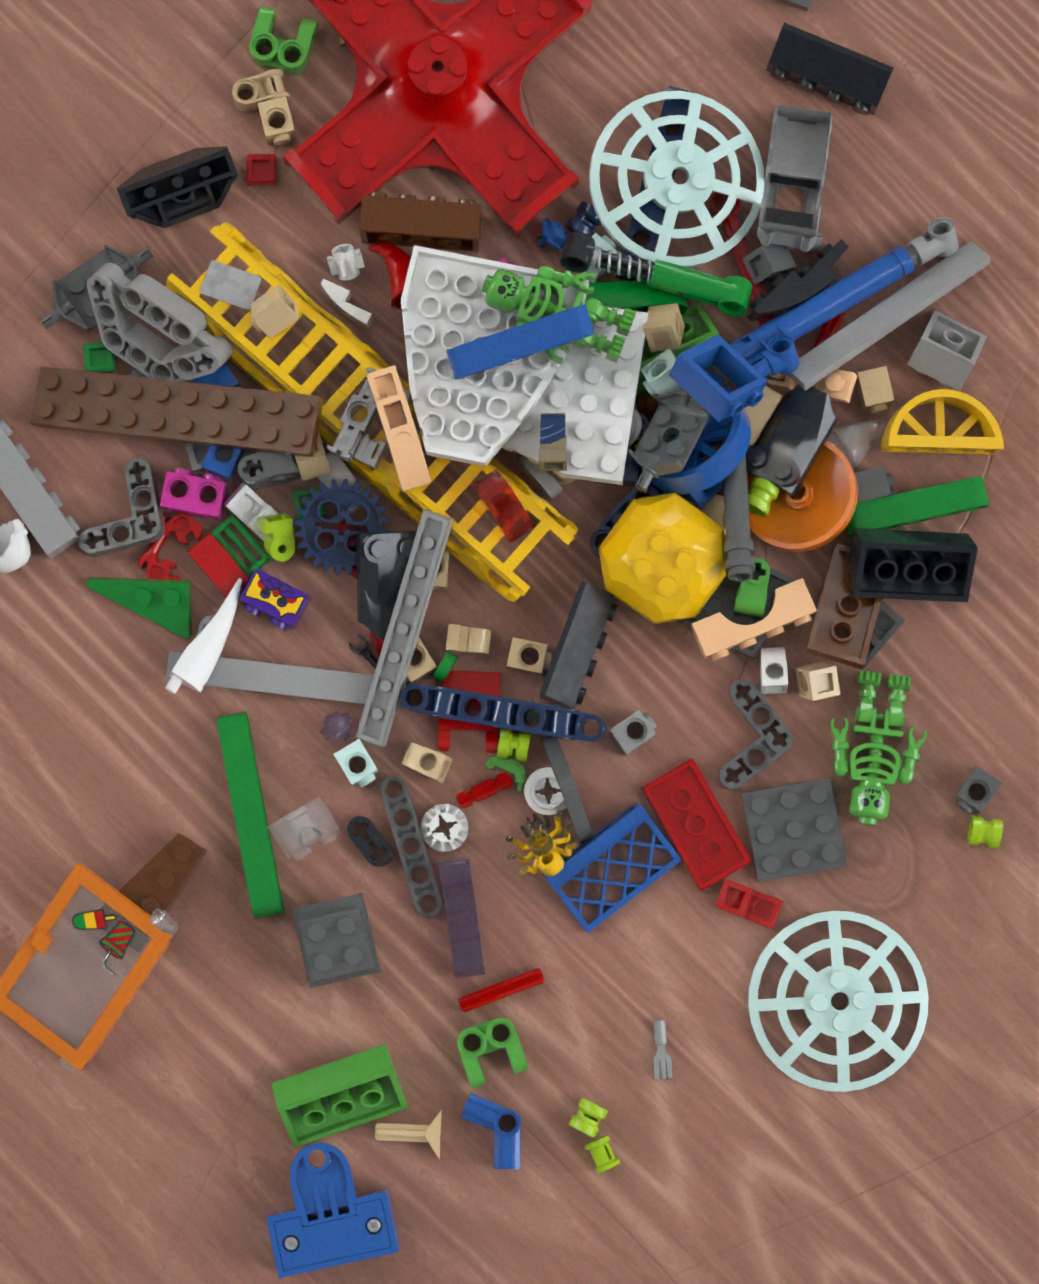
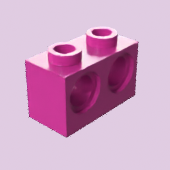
M175 468V473L166 472L160 507L163 510L187 513L192 516L221 521L223 504L225 503L228 488L227 484L221 481V477L212 474H204V478L192 476V471ZM177 484H185L188 487L187 493L183 497L177 498L173 496L172 491ZM207 489H213L217 492L216 499L211 503H204L201 499L203 492Z

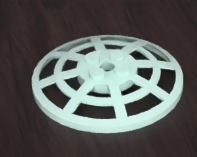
M663 91L646 95L620 110L605 126L599 136L591 156L589 169V188L593 206L601 224L611 238L624 250L637 258L640 257L643 261L648 262L650 260L654 264L655 260L658 259L683 267H693L708 263L723 256L735 247L749 232L757 218L765 185L764 167L760 151L744 123L733 112L717 101L697 93L685 91ZM664 99L690 100L687 116L669 115L653 121L645 112L643 106ZM701 104L708 105L725 115L736 125L741 134L727 140L715 127L700 120ZM632 113L641 125V128L629 139L621 155L604 152L606 143L614 129L624 118ZM670 124L685 125L682 140L666 142L658 128ZM697 128L710 134L720 146L706 153L701 147L694 144ZM645 135H648L656 150L647 161L632 158L631 154L638 142ZM746 144L751 149L756 166V192L740 187V167L734 151ZM727 156L731 168V183L715 179L713 163ZM601 164L618 167V186L624 203L608 212L604 204L600 189L599 172ZM628 169L643 173L646 189L633 198L628 186ZM675 169L683 170L687 175L686 183H675L672 179V171ZM712 191L728 195L723 208L714 218L711 217L704 204ZM740 199L753 204L741 228L724 243L717 226L729 215L736 200ZM652 200L657 206L666 210L662 225L649 219L639 207ZM694 210L702 224L689 229H674L677 214ZM631 213L634 219L643 227L659 235L655 252L649 251L633 242L619 229L615 222ZM706 233L714 248L707 253L695 256H666L671 238L686 239Z
M828 911L798 919L782 929L770 940L760 954L752 972L748 992V1009L756 1039L766 1056L778 1069L790 1078L808 1087L824 1091L847 1092L878 1084L893 1075L907 1062L917 1048L924 1033L928 1016L929 996L926 978L920 962L911 947L898 933L886 924L867 915L849 911ZM840 920H850L866 924L879 930L887 938L877 950L861 941L842 938ZM828 921L829 939L812 943L797 954L783 943L790 935L803 927L817 922ZM896 946L904 952L912 965L918 981L919 991L902 992L897 974L886 959ZM843 947L859 950L870 956V958L860 970L846 966L843 959ZM830 948L832 966L825 967L816 972L804 961L815 952ZM776 952L788 963L779 980L776 998L758 999V989L762 973L769 958ZM879 966L883 968L889 978L892 993H875L873 985L868 979ZM796 970L808 980L803 997L786 998L788 983L793 972ZM838 992L844 993L848 998V1004L842 1010H836L831 1004L832 996ZM920 1003V1013L915 1032L910 1043L903 1051L891 1040L900 1023L903 1004ZM877 1005H893L891 1020L886 1031L883 1033L871 1020ZM804 1009L806 1017L811 1023L800 1037L790 1024L787 1010ZM759 1011H777L782 1029L793 1043L781 1057L775 1052L764 1033ZM863 1030L875 1041L867 1049L849 1055L848 1037ZM820 1032L827 1036L836 1037L837 1056L821 1053L809 1045ZM882 1048L895 1059L889 1067L876 1075L860 1081L850 1082L849 1064L866 1060L878 1053ZM803 1052L819 1062L837 1065L838 1083L813 1079L798 1072L790 1065Z

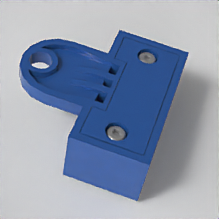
M313 1143L304 1147L294 1157L290 1167V1183L295 1208L270 1213L266 1217L278 1278L400 1251L401 1247L388 1188L356 1195L351 1166L346 1155L338 1147L328 1143ZM321 1150L325 1154L326 1161L323 1166L314 1167L310 1164L309 1154L311 1151Z

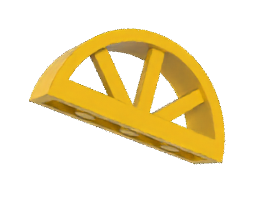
M948 389L928 391L907 402L888 422L881 442V452L996 455L1004 450L1001 430L991 412L972 396ZM934 403L935 436H931L909 413L911 409L923 404ZM944 404L957 407L969 415L950 436H945ZM903 421L916 435H897L901 422ZM975 423L978 424L984 437L963 436Z

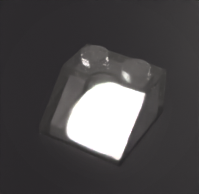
M321 796L267 826L287 859L290 860L295 857L296 861H300L312 853L310 848L321 842L322 846L333 842L338 838L336 833L341 831L340 826Z

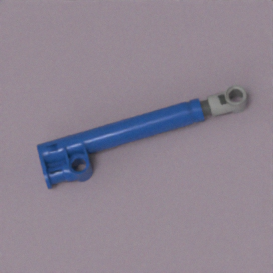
M946 217L934 219L930 222L928 231L909 241L908 247L905 249L902 246L894 248L889 254L882 255L729 345L763 377L770 374H789L794 372L800 363L794 344L795 340L900 280L901 277L914 272L915 264L923 265L937 256L948 257L957 252L959 242L954 222Z

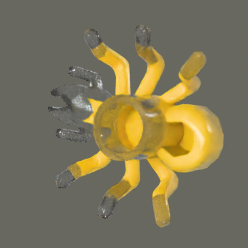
M562 810L557 811L554 818L555 829L550 833L547 832V829L551 826L547 815H544L545 825L535 814H533V822L527 817L526 824L529 833H527L524 826L520 827L525 838H528L527 844L522 843L515 837L506 836L505 840L507 842L514 843L521 850H531L525 857L517 853L507 855L508 860L516 859L526 864L535 856L533 866H524L518 872L520 876H523L526 872L536 874L538 868L545 876L549 877L555 876L563 870L564 860L560 854L567 857L571 856L572 849H576L577 844H567L565 849L557 847V844L568 843L571 840L570 831L574 828L573 823H570L564 829L563 838L552 839L562 831Z

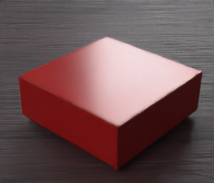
M247 154V186L277 185L276 154Z

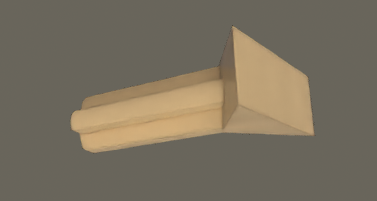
M442 1109L430 1125L376 1123L375 1139L377 1141L429 1143L440 1160Z

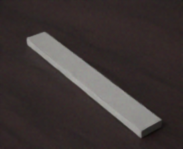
M968 242L953 255L943 259L799 358L798 368L788 375L806 391L991 263L990 255L974 242Z
M423 510L355 738L380 747L386 746L452 527L453 518L429 510Z
M169 651L165 681H170L171 677L169 674L182 655L181 652ZM219 657L213 672L204 685L365 704L374 675ZM400 697V700H399V703H398V707H397V708H402V709H403V705H402L401 697Z

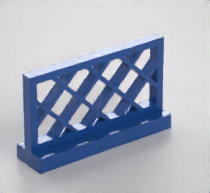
M635 802L595 833L592 839L574 849L571 856H565L563 858L564 868L559 873L553 876L542 875L588 933L682 861V859L649 817L643 806ZM644 822L652 830L650 843L634 841L635 829ZM630 833L629 840H624L623 838ZM655 836L662 844H655ZM616 843L629 844L626 861L610 859L611 848ZM633 845L649 847L647 864L631 862ZM654 847L666 849L672 859L663 866L653 865ZM606 852V858H598ZM593 861L605 862L603 879L586 877L587 868ZM609 863L626 865L623 882L607 880ZM630 866L646 868L645 880L640 884L628 883ZM651 868L658 869L650 875ZM581 870H583V872H582V877H580V876H575V875L578 874ZM570 879L581 881L579 898L566 896L560 887ZM586 881L602 883L600 900L583 898ZM606 884L623 886L622 896L618 901H604ZM627 887H634L631 891H629L626 894ZM571 901H576V902H578V908H577V909L575 908V906L572 904ZM583 902L599 904L598 916L589 923L581 916ZM604 905L610 906L605 911H603Z

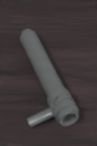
M732 424L727 425L724 428L732 427ZM726 439L721 440L722 445L725 443ZM745 454L735 470L723 479L727 540L724 542V555L727 557L725 572L730 580L736 582L750 580L755 571V560L752 558V555H754V542L750 537Z

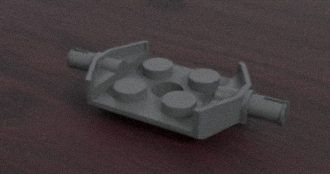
M104 245V250L57 282L54 279L52 284L56 307L53 308L52 312L39 319L46 330L60 320L62 322L67 321L87 332L95 327L97 322L87 290V280L105 263L111 262L118 265L125 277L132 281L139 275V266L154 257L146 246L134 256L131 255L129 257L108 245Z
M684 389L655 396L654 399L659 406L636 451L633 452L631 449H628V453L642 468V473L635 484V487L640 491H647L652 478L683 470L711 415ZM679 434L676 440L667 443L672 435Z

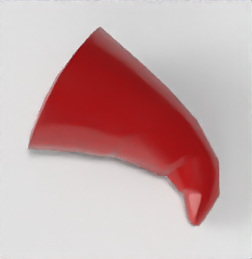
M375 243L369 246V250L379 254L385 260L390 276L391 306L394 309L402 310L401 297L411 256L391 243Z

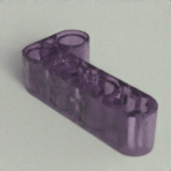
M469 858L438 862L455 979L485 975Z

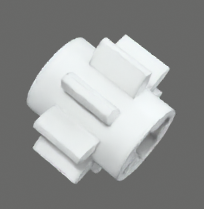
M341 244L334 247L331 251L332 256L327 257L331 275L338 274L340 280L356 278L360 274L359 268L365 267L361 250L359 248L354 250L351 244Z

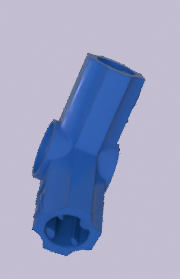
M470 1093L461 1118L494 1131V1169H520V1116L513 1109L506 1108ZM505 1114L512 1115L516 1120L514 1129L511 1131L501 1129L498 1123L501 1116Z

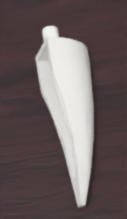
M239 578L216 615L183 651L169 674L171 679L165 689L170 693L176 694L181 684L200 693L203 690L204 684L208 681L220 657L231 629L239 600L242 579Z

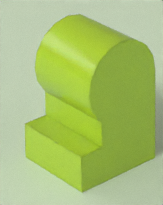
M286 513L257 517L258 529L267 534L264 540L265 551L277 561L284 562L289 560L295 552L293 518Z

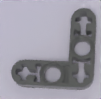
M140 457L133 458L125 466V479L133 517L84 530L79 537V545L88 555L99 557L152 543L163 536L165 525L160 507L153 467L145 459ZM138 466L146 470L141 473L142 482L146 485H141L139 478L133 475V473L138 471ZM142 493H151V503L146 507L138 506V497ZM140 514H149L150 521L156 525V527L152 528L151 534L144 530V528L148 527V521L144 515L140 516ZM120 528H128L129 536L124 542H116L115 533ZM95 536L99 540L108 538L110 545L103 540L95 544L96 548L93 549L88 543L92 542V537Z
M747 679L735 681L730 687L729 697L760 738L721 768L719 781L724 788L729 790H735L744 785L789 750L793 743L791 731L756 686ZM738 685L742 688L749 687L750 691L747 695L751 701L755 697L760 700L748 712L743 708L748 705L747 701L743 697L737 699L735 696L738 692L736 688ZM764 708L768 711L769 721L766 724L759 725L754 722L752 714L755 709ZM775 720L779 726L773 729L777 734L781 735L784 733L787 736L784 740L786 746H774L772 741L775 738L769 731L765 736L761 730L770 727ZM757 749L763 753L764 762L762 765L752 766L748 762L747 756L751 750ZM741 758L744 766L752 773L747 776L744 770L738 775L739 782L737 784L733 781L727 783L724 779L727 777L726 769L729 768L731 771H735L741 766L736 762Z
M548 736L543 738L541 741L561 790L579 844L589 841L593 838V834L560 744L555 737Z

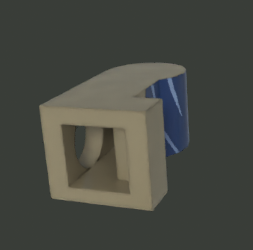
M541 413L540 471H567L565 413Z

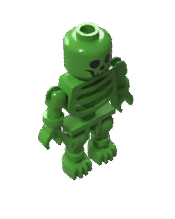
M543 266L538 269L537 277H532L528 287L524 286L523 277L504 269H498L493 276L487 275L481 292L486 293L485 302L490 307L506 313L513 312L515 308L519 309L516 316V321L518 322L515 325L516 327L543 318L545 314L552 315L567 310L566 307L563 308L562 306L564 301L562 287L568 288V286H573L580 291L572 308L580 306L584 293L591 294L594 292L593 286L587 287L583 284V281L590 280L595 282L597 277L592 273L571 274V270L561 272L553 270L554 268ZM540 290L544 291V300L539 297ZM551 292L556 295L558 305L549 302ZM588 298L585 305L591 323L605 321L607 326H618L617 333L628 336L636 311L625 308L623 315L617 313L618 310L612 308L610 311L600 301ZM534 310L539 311L535 316L530 317ZM597 334L571 343L580 348H596L595 352L600 354L602 351L606 352L605 359L617 363L626 338L614 335L611 342L606 340L607 336L601 335V337H598ZM565 344L545 351L552 361L562 364L563 357H558L555 351L560 349L569 354L570 349Z
M859 671L857 685L862 686V690L858 692V697H861L859 707H856L855 722L869 724V727L855 725L852 733L872 736L871 743L855 747L851 751L848 761L847 750L850 749L849 743H846V733L849 727L846 717L843 719L844 729H841V734H839V730L834 727L835 719L832 718L830 730L833 734L834 743L831 744V747L835 751L834 771L836 775L842 777L849 772L850 781L860 782V785L855 786L851 792L850 814L853 817L859 818V824L876 826L877 820H884L888 817L890 793L887 789H884V786H893L896 779L903 785L909 784L912 781L915 762L920 760L921 755L918 752L926 740L927 731L924 730L922 732V739L917 740L915 744V739L912 736L915 727L913 726L909 730L907 736L908 746L907 750H903L902 757H904L902 767H900L901 757L899 753L893 748L883 745V737L903 738L904 731L889 730L888 727L903 728L905 713L902 712V703L906 702V696L903 694L906 691H910L911 677L891 674L887 676L886 689L892 690V693L888 694V701L891 702L889 709H885L884 714L876 713L877 708L873 707V699L876 698L877 693L874 691V688H879L881 684V673ZM876 720L883 721L882 728H875ZM860 751H870L869 756L855 759L856 754ZM882 752L887 753L893 759L894 764L882 758ZM868 763V768L856 770L857 765ZM881 766H884L891 771V774L879 768H881Z

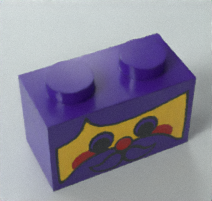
M256 568L239 600L245 604L243 608L245 611L257 617L263 613L272 618L269 623L285 631L287 627L296 628L311 598L308 594Z

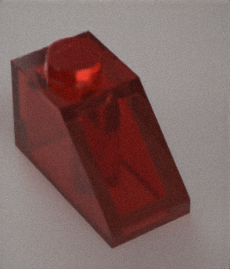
M497 469L471 486L510 544L535 527L512 487Z

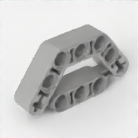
M109 262L105 263L87 280V290L103 345L147 377L187 381L216 372L231 357L232 347L228 340L221 336H212L204 330L207 325L205 315L152 277L140 274L131 281L125 277L118 265ZM135 315L181 346L173 347L138 323Z

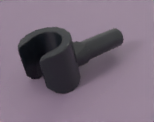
M358 634L359 638L363 641V646L356 649L350 642L349 646L355 654L362 655L376 670L378 661L371 654L365 637Z

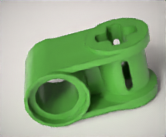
M753 558L755 565H759L760 571L764 572V576H759L757 580L751 578L750 580L740 582L737 588L733 612L763 618L768 594L767 587L770 567L765 560Z

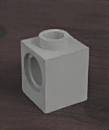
M638 710L610 729L609 733L625 756H627L656 735L653 729L657 725L648 712L642 714ZM632 723L639 724L643 728V736L639 739H631L627 735V727Z

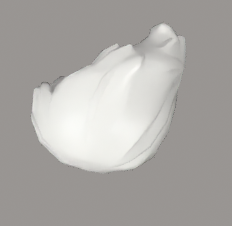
M19 518L9 521L8 524L3 523L0 526V573L3 574L24 566L31 555L30 543L27 537L28 531Z

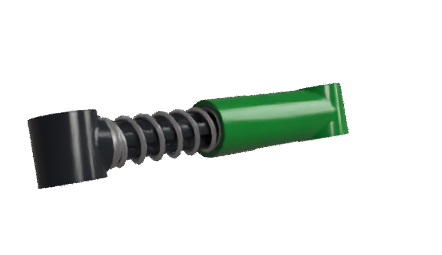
M578 231L568 233L560 258L561 266L566 270H571V272L583 273L589 267L597 268L598 270H601V268L607 269L608 273L614 271L617 272L618 276L625 274L628 279L635 277L638 282L641 279L646 280L649 288L716 306L723 314L733 317L745 315L752 291L751 282L740 276L723 278L658 259L652 264L650 260L648 262L641 261L640 257L636 260L632 259L631 255L625 257L620 252L617 254L611 253L610 249L604 251L600 246H595L593 237Z

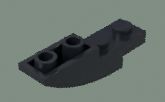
M842 240L834 247L828 243L817 254L820 260L814 266L809 262L798 274L793 270L787 277L781 273L769 285L773 291L767 297L761 293L749 305L753 311L747 318L750 321L779 316L825 289L838 276L830 267L849 247Z

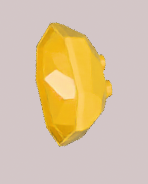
M675 492L633 499L598 548L605 590L653 624L696 618L727 575L725 572L727 557L724 555V542H726L724 527Z

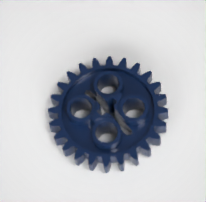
M332 479L331 488L329 489L322 482L320 483L321 492L319 494L313 489L309 490L312 496L311 501L305 498L301 499L302 503L306 506L305 510H295V512L302 516L301 520L293 521L294 525L301 527V531L293 535L303 539L297 545V548L306 547L308 549L303 556L304 559L312 555L315 557L312 564L313 567L319 565L320 562L324 563L323 572L325 573L331 566H334L335 575H339L341 567H345L348 575L352 573V566L355 565L357 568V552H353L347 547V539L353 534L356 535L358 531L347 530L341 536L337 529L315 527L316 522L335 524L339 523L340 518H342L346 525L366 526L368 528L367 532L390 531L382 527V523L389 521V517L380 516V513L386 507H376L375 505L379 496L369 498L370 487L365 488L362 492L359 491L360 482L358 481L351 488L349 487L348 479L343 480L341 487H338L336 480ZM325 502L332 503L336 508L335 516L331 519H324L320 514V507ZM354 505H360L365 510V518L360 522H355L350 517L349 512ZM322 532H328L333 537V544L328 549H322L317 543V537Z

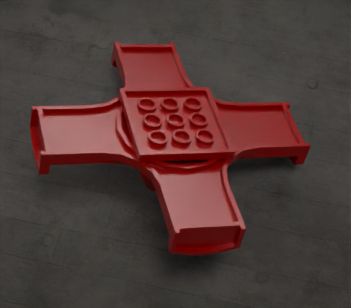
M309 0L344 40L355 59L357 80L352 97L342 111L297 149L288 151L283 156L285 165L288 168L292 166L333 214L334 221L338 225L361 206L362 195L369 196L370 192H378L392 179L410 169L429 167L432 171L435 168L453 172L474 189L515 238L521 235V229L560 194L569 187L575 189L578 186L579 177L572 170L569 171L527 122L522 113L521 93L519 91L525 71L539 54L591 11V0H468L467 2L440 4L429 0Z

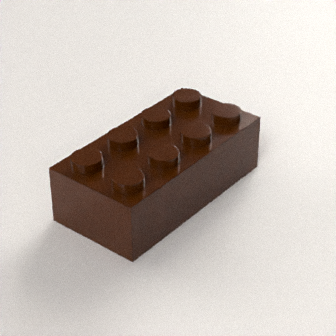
M370 192L369 196L362 195L359 226L361 241L364 244L387 242L402 247H414L416 245L431 249L479 252L482 220L481 204H475L476 201L472 199H458V202H446V198L438 196L428 197V200L416 199L415 195L400 194L399 198L387 197L386 193Z

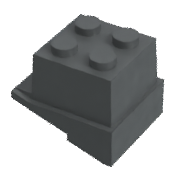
M363 893L292 909L310 988L382 972Z

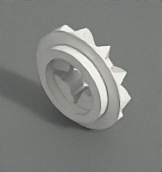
M545 767L536 770L529 776L525 784L524 794L528 805L534 811L543 815H553L564 810L566 805L561 792L552 795L550 804L547 803L545 795L535 794V791L544 789L546 778H549L551 788L560 789L552 768Z
M435 805L425 813L421 822L423 839L431 848L437 851L447 852L458 848L463 844L468 835L469 826L467 818L454 805ZM440 815L446 823L457 821V824L449 829L450 840H448L443 832L432 833V831L440 826V819L438 817Z

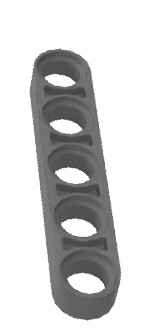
M389 776L382 781L380 792L414 905L422 916L433 917L440 912L442 899L407 785L401 777ZM398 781L401 783L402 793L400 796L391 798L386 794L385 787L388 782ZM400 809H405L411 814V821L406 826H398L394 821V814ZM408 838H415L420 843L419 851L414 855H408L403 851V842ZM417 866L425 867L429 874L426 882L422 884L415 883L411 878L412 870ZM425 895H432L437 900V907L432 912H424L420 907V900Z

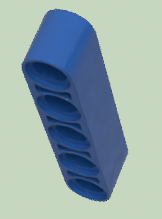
M580 305L446 350L454 378L457 380L589 337L595 333L586 305Z

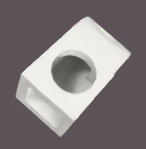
M760 648V693H787L789 683L785 648Z

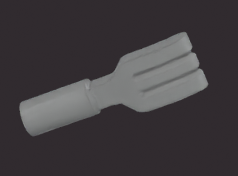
M665 1019L653 1020L655 1044H657V1053L653 1057L654 1080H659L660 1078L673 1079L671 1057L665 1050V1044L667 1043Z

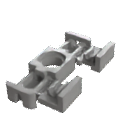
M371 367L365 369L367 373L376 371V369ZM367 379L359 395H352L340 419L344 425L333 447L328 445L327 448L332 454L347 461H353L355 458L377 470L388 445L381 440H378V442L370 440V435L367 434L378 412ZM403 388L409 405L412 400L411 392ZM357 407H365L368 411L367 418L362 422H356L352 419V412ZM380 445L379 448H378V450H377V452H376V454H375V456H374V458L372 459V456H373V454H374V452H375L377 446Z

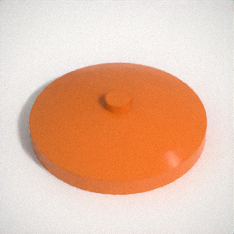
M826 440L795 497L780 491L776 500L771 501V509L765 518L749 512L750 529L767 545L787 552L811 551L835 539L850 522L858 499L856 475L846 456L835 445ZM747 474L748 494H749V492H750V490H751V489H750V484H751V482H752V480H753L754 477H752V476H750V475Z

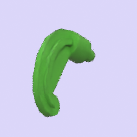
M497 756L487 761L486 767L490 770L496 765L514 774V783L517 784V791L521 792L523 790V784H526V772L518 761L510 757L505 759Z

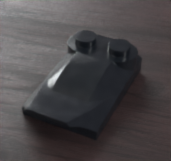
M799 384L785 393L756 444L746 452L747 474L752 477L764 478L775 484L780 491L795 497L837 422L831 407L830 395L812 386L805 391Z
M417 531L356 532L358 622L365 625L374 634L375 638H385L416 536Z

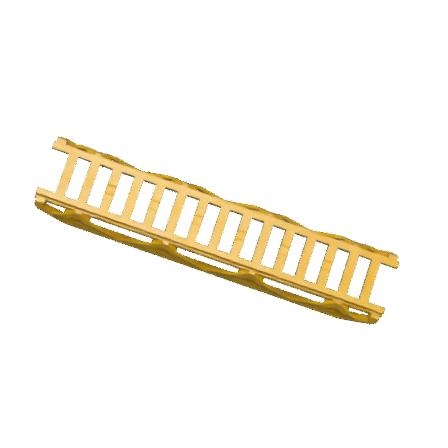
M227 222L222 223L220 226H214L210 233L227 247L215 261L229 265L238 257L248 266L246 272L260 276L271 286L267 292L279 284L298 304L299 319L304 315L316 326L278 366L266 355L296 322L271 339L266 336L256 347L245 337L246 333L253 327L250 320L251 310L233 327L222 317L232 304L218 300L211 307L200 298L202 295L200 289L207 270L190 288L171 273L167 278V285L165 287L182 297L205 315L207 325L204 330L212 336L222 337L225 335L286 389V393L311 395L347 354L354 358L360 364L359 367L322 406L320 419L339 435L344 424L341 423L334 413L364 381L366 374H368L365 369L371 367L377 371L390 366L372 348L354 336L351 330L341 321L313 301L284 271L266 259L262 252L251 244L237 228ZM326 334L338 346L302 385L298 384L289 374ZM231 345L232 355L229 359L264 390L284 392ZM399 376L402 388L410 391L409 384ZM412 400L409 404L411 415L415 413ZM362 407L352 419L356 422L364 421L368 415L367 409ZM319 423L318 430L322 441L326 445L333 447L337 438ZM382 429L372 441L378 442V440L387 443L384 430ZM419 432L418 438L421 444V448H423L424 444L421 432ZM380 445L377 446V448H376V450H375V452H374V454H373V456H372V459L374 458V456H375V454H376V452H377V450H378V448H379ZM355 458L353 461L345 460L419 525L422 512L400 494L402 488L393 462L390 464L382 458L377 470H373L367 464ZM436 458L428 467L431 482L436 479L452 460ZM494 458L491 459L486 467L471 464L436 504L423 493L431 483L404 491L423 510H429L450 517L445 512L482 471L495 482L459 523L453 520L450 533L465 547L462 548L453 539L448 537L445 549L480 580L512 602L518 600L520 596L524 597L530 589V586L513 571L549 530L567 546L575 540L574 536L578 532V528L572 521L558 513L547 501L537 496L523 480ZM506 491L517 503L480 543L468 531L500 495ZM526 511L530 512L540 523L508 559L502 563L491 553V550ZM492 569L511 587L509 588L508 586H506L504 583H502V581L499 578H497L489 571Z

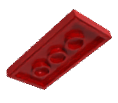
M693 758L641 787L642 792L700 892L752 862Z

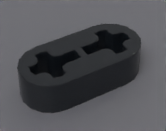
M363 816L353 818L347 826V833L352 842L371 865L376 867L387 865L393 856L388 842L368 818ZM359 822L361 825L368 824L369 827L366 829V833L371 838L366 842L361 835L356 837L353 835V832L356 830L355 823ZM374 842L378 848L385 847L387 849L384 853L386 859L382 862L379 859L372 860L371 856L374 852L369 844Z

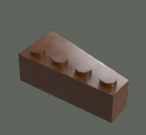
M178 833L119 892L151 915L150 919L160 926L207 850ZM105 904L101 908L104 909V915L114 914L117 918L116 920L106 921L107 929L103 930L109 933L119 921L129 924L135 931L129 946L138 952H143L152 938Z

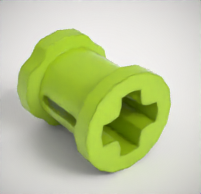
M609 1135L596 1139L584 1146L586 1150L590 1151L597 1166L595 1168L596 1174L621 1163L619 1158H615L609 1145Z

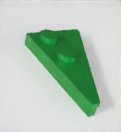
M89 577L87 579V587L183 638L189 639L192 636L190 580Z

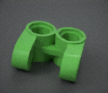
M261 6L249 42L253 62L261 68L272 67L282 69L284 73L290 76L302 74L309 63L319 22L304 17L296 40H283L274 37L272 34L276 20V10ZM263 45L272 47L271 52L267 55H260L257 51ZM290 53H298L300 55L299 60L294 63L287 62L285 58Z
M495 1018L468 1027L458 1036V1050L472 1089L486 1084L478 1056L506 1048L514 1074L529 1070L516 1028L507 1018ZM498 1024H504L509 1028L510 1035L505 1041H497L492 1035L493 1028ZM468 1034H476L481 1039V1046L475 1051H470L464 1046V1038Z

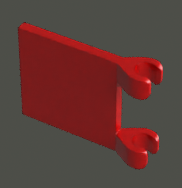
M451 670L445 681L441 682V687L500 697L501 673ZM473 700L468 704L467 711L469 715L477 716L481 712V703L478 700ZM439 718L438 749L440 751L450 750L451 730L486 732V752L497 753V727Z

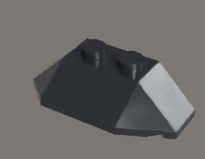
M227 146L195 148L140 169L118 186L117 191L128 217L167 228L219 208L229 192L233 181L237 178L238 173Z

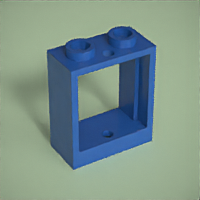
M718 334L680 353L669 374L718 422L729 416L732 418L737 416L742 409L748 406L754 407L764 396L762 391L768 382L766 378ZM711 365L716 366L739 389L728 394L703 369Z

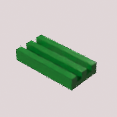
M233 514L210 533L249 579L256 568L260 570L266 563L272 560ZM231 523L236 526L262 556L259 561L256 560L228 526ZM222 531L229 536L253 564L250 569L219 535Z

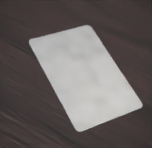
M212 260L200 293L250 310L251 303L254 301L261 282V277Z

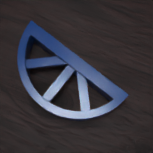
M728 386L723 388L728 394L732 392ZM742 409L737 416L733 418L729 416L720 422L710 415L684 466L685 470L652 478L651 482L653 485L669 493L690 494L708 489L730 475L742 461L750 443L751 424L745 409ZM733 419L732 427L724 428ZM677 434L672 440H676L679 434ZM726 439L718 451H715L708 445L709 442ZM699 452H702L709 458L704 463L696 466Z

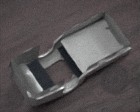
M779 105L778 109H774L764 177V193L759 210L757 237L762 245L777 244L800 248L804 252L809 251L816 245L822 209L819 205L824 186L833 117H831V112ZM792 186L802 189L805 195L803 213L774 209L776 194L781 187Z

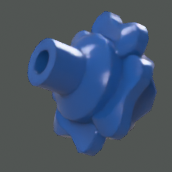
M548 218L541 221L542 235L536 239L538 245L541 248L550 245L557 251L563 249L564 240L567 236L564 226L557 221L551 222Z

